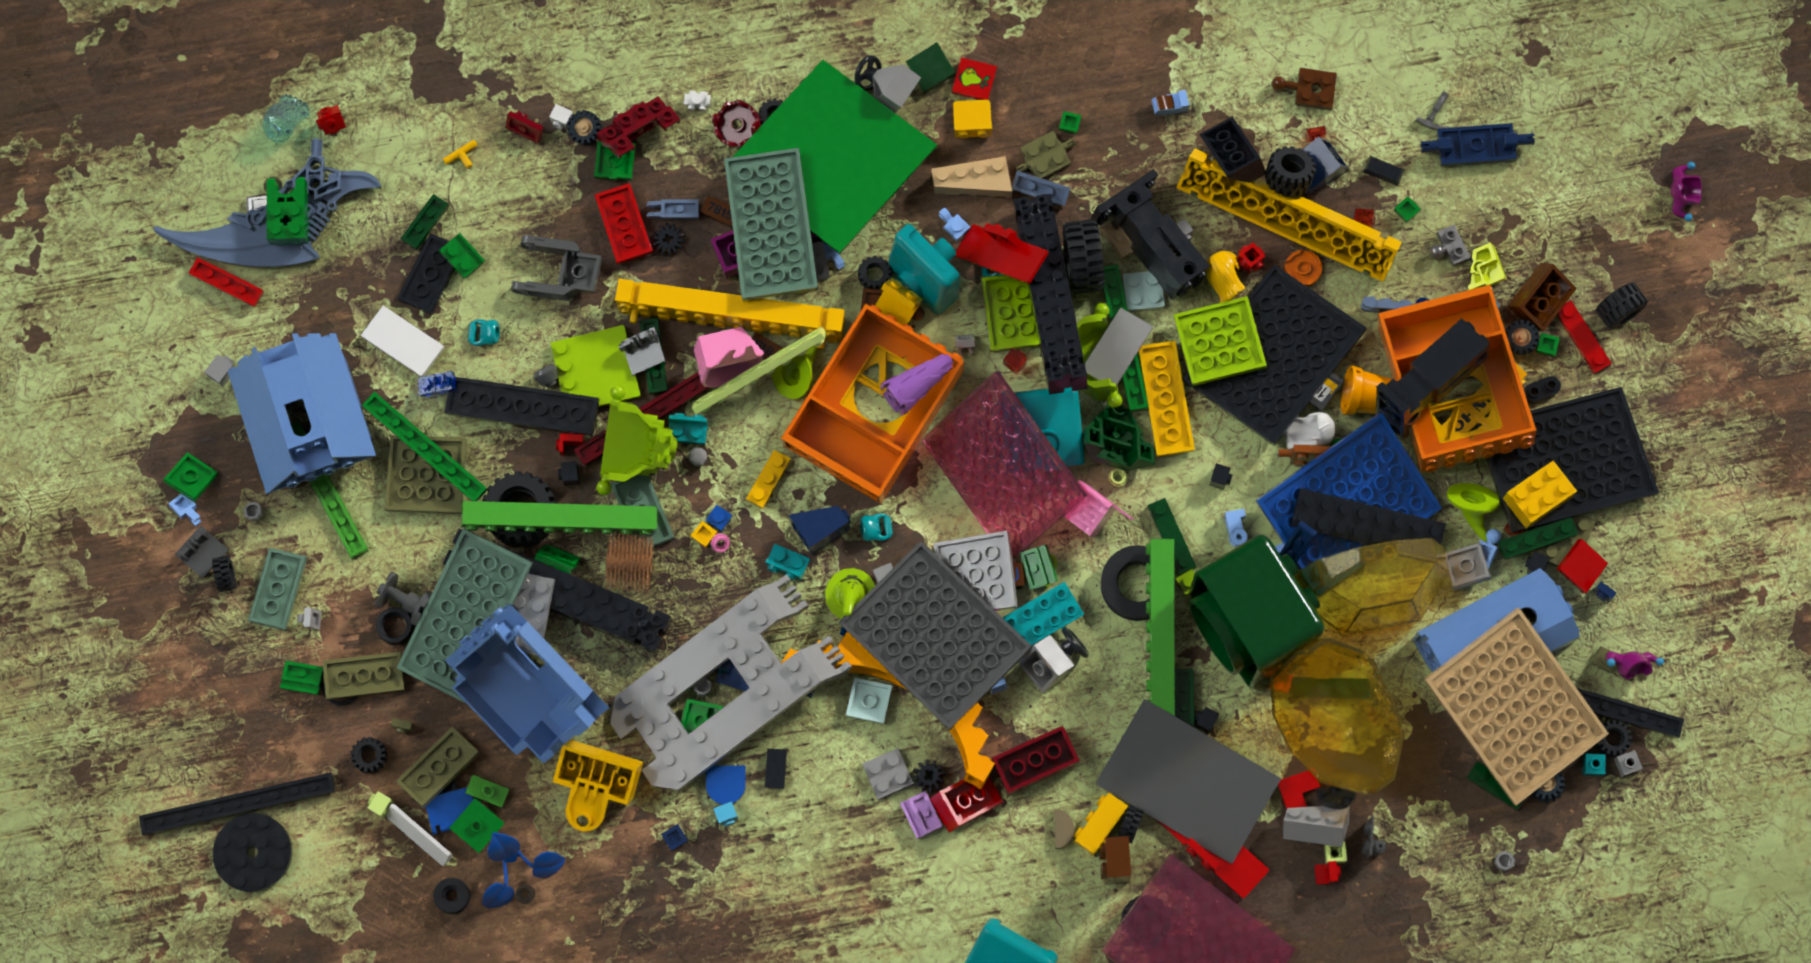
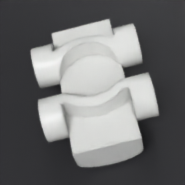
M689 91V94H685L684 106H688V110L694 111L695 106H699V111H706V107H710L711 95H707V92L701 91L699 94L696 91Z

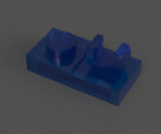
M453 371L418 377V395L421 397L455 391V372Z

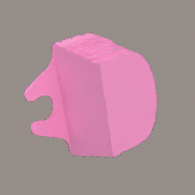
M743 327L699 336L694 347V354L698 364L700 381L704 387L717 388L760 363L764 352L748 336Z
M1081 480L1077 481L1076 487L1073 490L1074 493L1068 502L1069 505L1063 514L1070 522L1092 537H1096L1116 510L1129 519L1134 520L1118 506Z

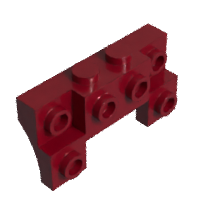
M657 96L646 104L644 101L640 104H634L628 111L616 115L612 124L597 132V138L603 146L609 148L621 159L622 155L635 150V146L631 141L655 128L656 123L666 132L672 125L679 124L681 119L670 106L667 107L660 97Z

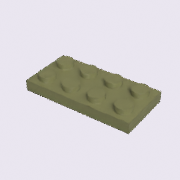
M401 652L322 661L326 700L405 691L403 671L397 669L401 659Z
M451 727L396 780V783L424 809L480 753L458 731Z

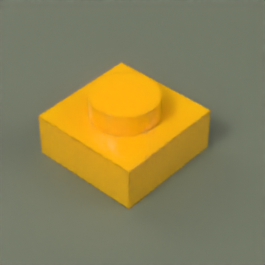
M701 521L690 536L707 548L713 536L718 534V532Z

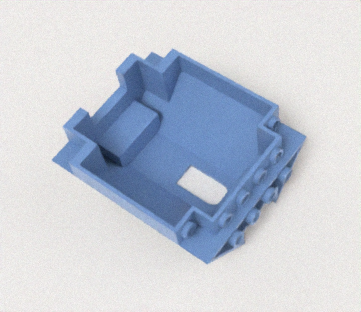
M298 333L292 334L294 341L260 353L254 347L251 350L252 354L250 356L245 355L237 362V367L227 371L266 494L286 487H296L300 482L313 481L320 475H330L337 469L350 468L357 462L376 456L371 442L373 439L336 333H330L321 337L320 333H308L305 337H299ZM303 399L311 423V430L307 435L300 437L293 433L285 405Z
M506 604L503 608L499 607L492 614L493 618L488 616L481 623V627L477 626L472 630L470 637L466 635L459 642L461 646L445 662L458 674L455 678L457 682L453 685L452 689L517 756L528 747L541 762L545 763L559 751L564 743L575 735L579 736L588 729L609 707L511 604ZM517 636H520L545 662L542 667L538 668L517 646Z

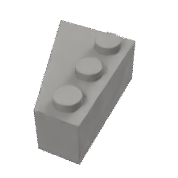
M1326 806L1287 808L1283 820V839L1342 847L1349 825L1350 806L1342 809H1333Z

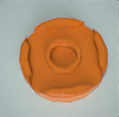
M1298 250L1287 258L1284 269L1286 273L1309 287L1320 279L1322 262L1314 252Z

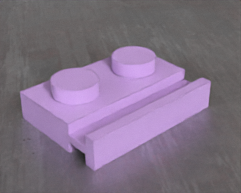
M926 791L900 803L917 839L943 827Z

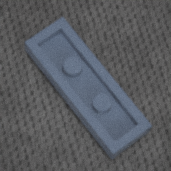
M1020 171L1016 172L1012 184V190L1034 197L1051 194L1052 202L1062 206L1066 205L1071 189L1070 187Z

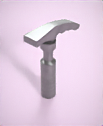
M1443 91L1432 108V113L1426 118L1427 120L1417 117L1415 122L1433 130L1451 128L1433 123L1436 113H1439L1449 94Z

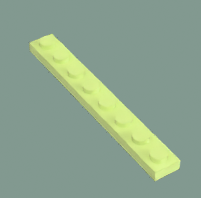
M821 326L693 402V411L695 414L707 412L713 404L724 402L728 398L727 396L732 393H739L747 384L752 385L760 379L759 377L764 374L770 375L776 370V367L780 365L785 366L792 361L793 357L797 355L802 356L812 346L817 347L824 342L826 332Z

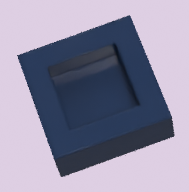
M1601 581L1593 590L1596 593V597L1604 602H1610L1617 593Z
M678 824L661 834L671 851L688 842Z

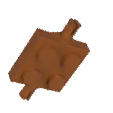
M1294 444L1291 449H1278V457H1289L1290 464H1295L1296 467H1303L1332 446Z

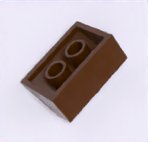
M1540 263L1508 304V307L1521 320L1529 321L1535 325L1536 329L1544 332L1577 288L1553 263Z

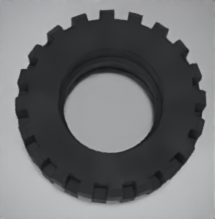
M1092 219L1066 222L1063 225V249L1070 291L1074 294L1101 291L1104 288L1105 277L1097 222Z
M515 471L514 475L506 473L501 480L499 477L495 479V484L493 486L489 485L487 488L488 494H484L482 499L483 502H506L514 495L528 494L537 503L557 504L546 482L544 483L538 476L534 477L532 473L525 472V474H522L521 471ZM497 528V531H490L503 544L507 546L511 544L516 548H519L520 545L530 547V543L533 542L538 544L541 542L540 538H546L549 533H545L541 529H536V532H524V529L506 532L503 528Z

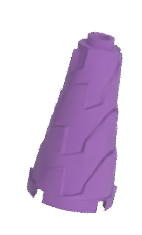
M940 354L930 361L927 360L898 376L884 381L880 384V389L886 388V392L883 393L885 399L896 413L901 410L900 416H903L952 369L953 360L948 354Z

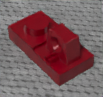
M510 111L507 114L505 128L538 144L542 138L544 126L527 119V114L520 111L516 113Z

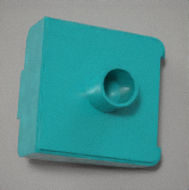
M906 224L896 233L889 255L891 271L898 277V281L923 299L922 302L934 314H942L960 298V274L949 263L956 255L954 248L944 238H940L934 245H931L911 224Z
M1048 388L1012 392L1011 390L1002 392L1000 404L1005 464L1009 472H1042L1085 463L1078 391L1064 388V393L1051 395L1048 393Z
M991 918L982 928L964 963H1056L1058 956L1054 951H1047L1000 924L1001 921Z

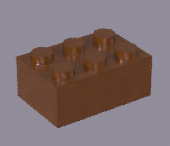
M1129 836L1105 837L1103 843H1100L1099 859L1103 860L1100 868L1101 880L1105 879V884L1129 883L1131 878Z

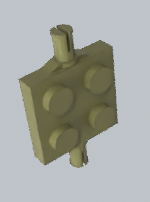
M1051 131L1020 147L1025 163L1017 166L1016 170L1024 172L1029 169L1034 176L1044 179L1071 165L1066 155V150L1075 146L1072 138L1062 143L1058 140L1054 131Z

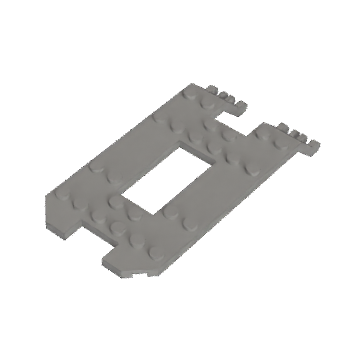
M788 575L753 591L615 696L610 724L622 740L634 731H639L657 758L642 769V772L652 786L682 790L819 685L844 675L852 668L849 662H845L835 669L833 665L844 659L843 653L836 655L840 651L838 647H833L828 653L823 652V649L833 644L831 636L799 650L783 663L780 662L762 634L775 624L799 615L809 607L806 601H801L796 607L791 606L792 603L801 598V594L796 592L797 588L795 586H791L785 592H781L780 589L791 582ZM730 659L749 686V689L688 734L669 705Z

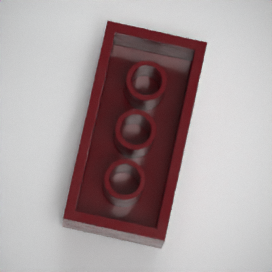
M1063 725L992 757V762L995 763L994 768L1007 796L1070 769L1080 762Z

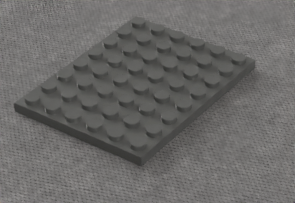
M922 541L853 608L850 616H844L839 621V624L949 730L1032 648L1015 629Z

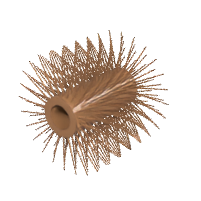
M610 533L607 547L609 552L607 553L605 568L607 575L605 574L607 578L605 582H608L606 590L612 586V583H616L615 591L617 587L619 589L622 579V586L624 584L622 591L624 592L625 588L626 590L628 589L630 579L632 592L633 588L636 590L638 579L639 593L641 589L644 591L645 581L647 583L646 589L648 588L649 592L651 585L650 574L653 567V536H651L649 547V538L646 544V541L643 542L645 537L643 535L641 544V537L637 544V540L635 541L637 535L635 534L634 538L633 536L631 537L629 547V539L627 541L628 534L626 537L623 536L621 546V539L619 540L620 533L618 537L615 535L613 544V538L610 542L612 535Z

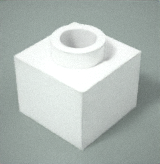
M556 104L549 116L552 125L560 130L563 128L568 130V119L572 118L573 111Z

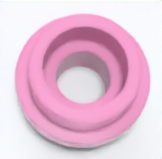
M716 534L711 539V547L714 551L725 552L729 548L730 540L725 534ZM719 540H723L720 545H717Z

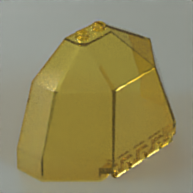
M1432 538L1410 539L1359 547L1316 560L1299 570V574L1295 576V579L1302 589L1309 587L1316 595L1320 603V607L1316 611L1321 617L1324 626L1333 633H1337L1343 638L1420 623L1448 576L1449 569L1444 548L1441 544Z
M1328 637L1317 639L1297 651L1270 677L1272 715L1288 749L1319 782L1363 795L1377 793L1395 780L1404 740V733L1401 728L1403 720L1398 709H1393L1396 705L1390 692H1385L1388 688L1382 675L1377 674L1379 669L1374 658H1369V655L1364 650Z

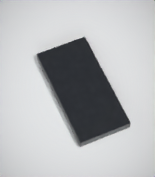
M429 234L397 298L398 301L427 314H433L455 270L439 252L449 241L434 234Z

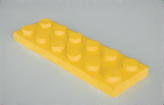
M1176 341L1142 345L1138 354L1149 406L1148 411L1156 457L1194 452L1195 447Z

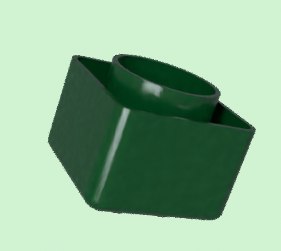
M1261 534L1254 536L1196 571L1189 589V594L1192 598L1189 601V608L1206 643L1223 667L1232 675L1239 673L1250 689H1253L1312 653L1324 632V623L1316 611L1320 607L1316 595L1309 587L1302 589L1295 579L1299 571L1288 554L1281 557L1272 541Z

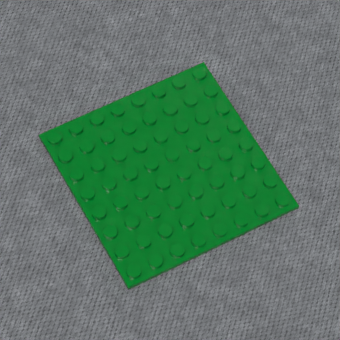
M822 59L733 157L799 148L810 231L841 254L934 151L937 144Z

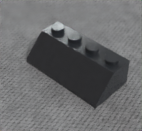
M1233 116L1200 133V137L1228 179L1251 183L1267 174L1260 156Z

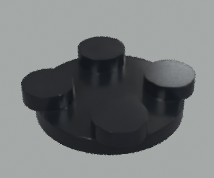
M1338 781L1332 782L1331 786L1316 789L1319 802L1333 809H1342L1350 806L1356 796L1354 792L1343 788V784Z

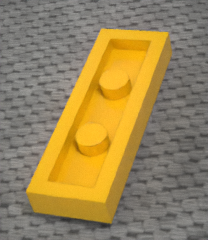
M774 450L746 500L764 509L788 467L791 458Z

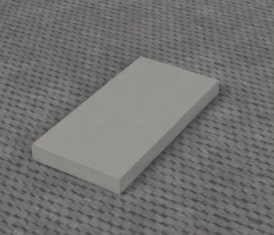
M1120 308L1085 363L1087 375L1095 380L1111 379V382L1116 383L1117 386L1149 336L1153 326Z

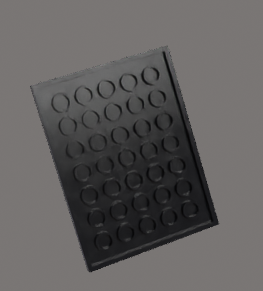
M1274 264L1248 297L1267 368L1192 386L1189 372L1182 379L1185 384L1273 446L1278 443L1367 330L1364 325Z
M1622 387L1530 410L1536 427L1535 443L1526 449H1521L1520 447L1506 454L1500 452L1490 458H1486L1512 534L1547 525L1568 517L1581 516L1659 494ZM1477 424L1475 428L1478 429L1482 424ZM1554 461L1577 492L1570 500L1526 529L1504 501L1503 497L1509 490Z

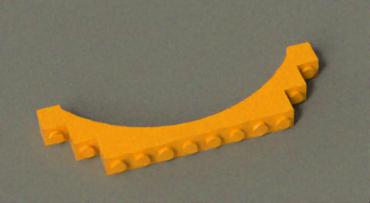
M846 632L838 645L840 651L836 654L843 653L844 659L833 665L835 669L839 668L843 663L849 662L852 668L847 673L874 676L906 689L863 646ZM828 646L827 648L823 649V652L828 653L833 648V646ZM790 648L781 663L797 653L798 650ZM977 703L949 731L963 759L966 772L964 780L981 789L992 772L995 763L989 757L979 755L989 735L983 729L974 727L983 708Z

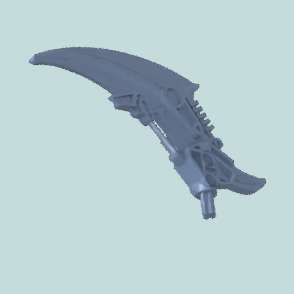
M314 138L311 139V156L308 157L306 165L293 179L286 181L285 185L279 190L280 193L286 194L290 190H294L298 177H306L308 185V244L270 245L267 240V204L261 206L258 210L251 209L246 214L233 212L227 218L231 222L230 224L215 229L180 232L156 226L154 231L165 240L186 251L224 263L253 267L296 265L320 259V256L312 247V241L315 242L317 240L314 235L320 236L317 230L323 232L324 229L321 226H327L324 221L327 223L331 221L327 216L330 212L337 211L336 202L340 198L356 190L381 189L382 186L370 173L363 171H339L325 166V158L322 157L323 140ZM320 164L319 169L312 170L313 165ZM326 171H327V172H331V174H328V181H327V182H326ZM314 182H320L317 188H311Z

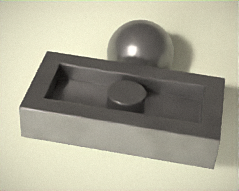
M1455 225L1437 231L1436 235L1442 246L1433 245L1429 249V255L1432 259H1441L1444 253H1446L1453 267L1471 258Z

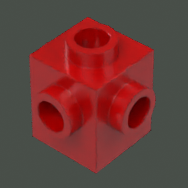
M338 105L324 107L317 112L318 119L315 121L319 130L323 129L325 136L328 134L334 135L341 129L346 128L345 120Z
M1254 242L1249 246L1245 245L1238 251V265L1241 270H1246L1250 274L1253 271H1259L1264 266L1265 254Z

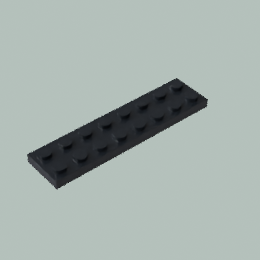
M451 376L444 413L453 416L593 436L600 399L597 397Z
M1299 488L1290 526L1297 527L1303 521L1318 533L1435 561L1438 559L1446 523Z

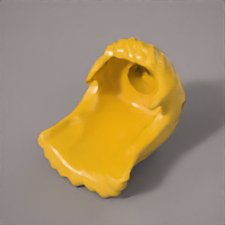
M1219 251L1206 260L1210 267L1206 271L1207 275L1205 277L1219 295V303L1232 300L1245 289L1235 271V267L1239 270L1238 258L1235 254L1229 251Z

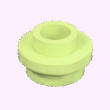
M1118 468L1113 469L1108 476L1109 483L1114 487L1124 486L1128 479L1127 473ZM1119 475L1122 479L1116 481L1114 477Z

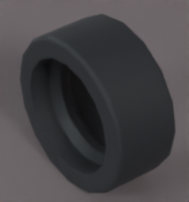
M387 608L381 612L376 621L378 635L390 645L404 644L409 641L414 632L411 616L402 608ZM398 615L406 621V630L399 637H390L384 631V623L387 618Z

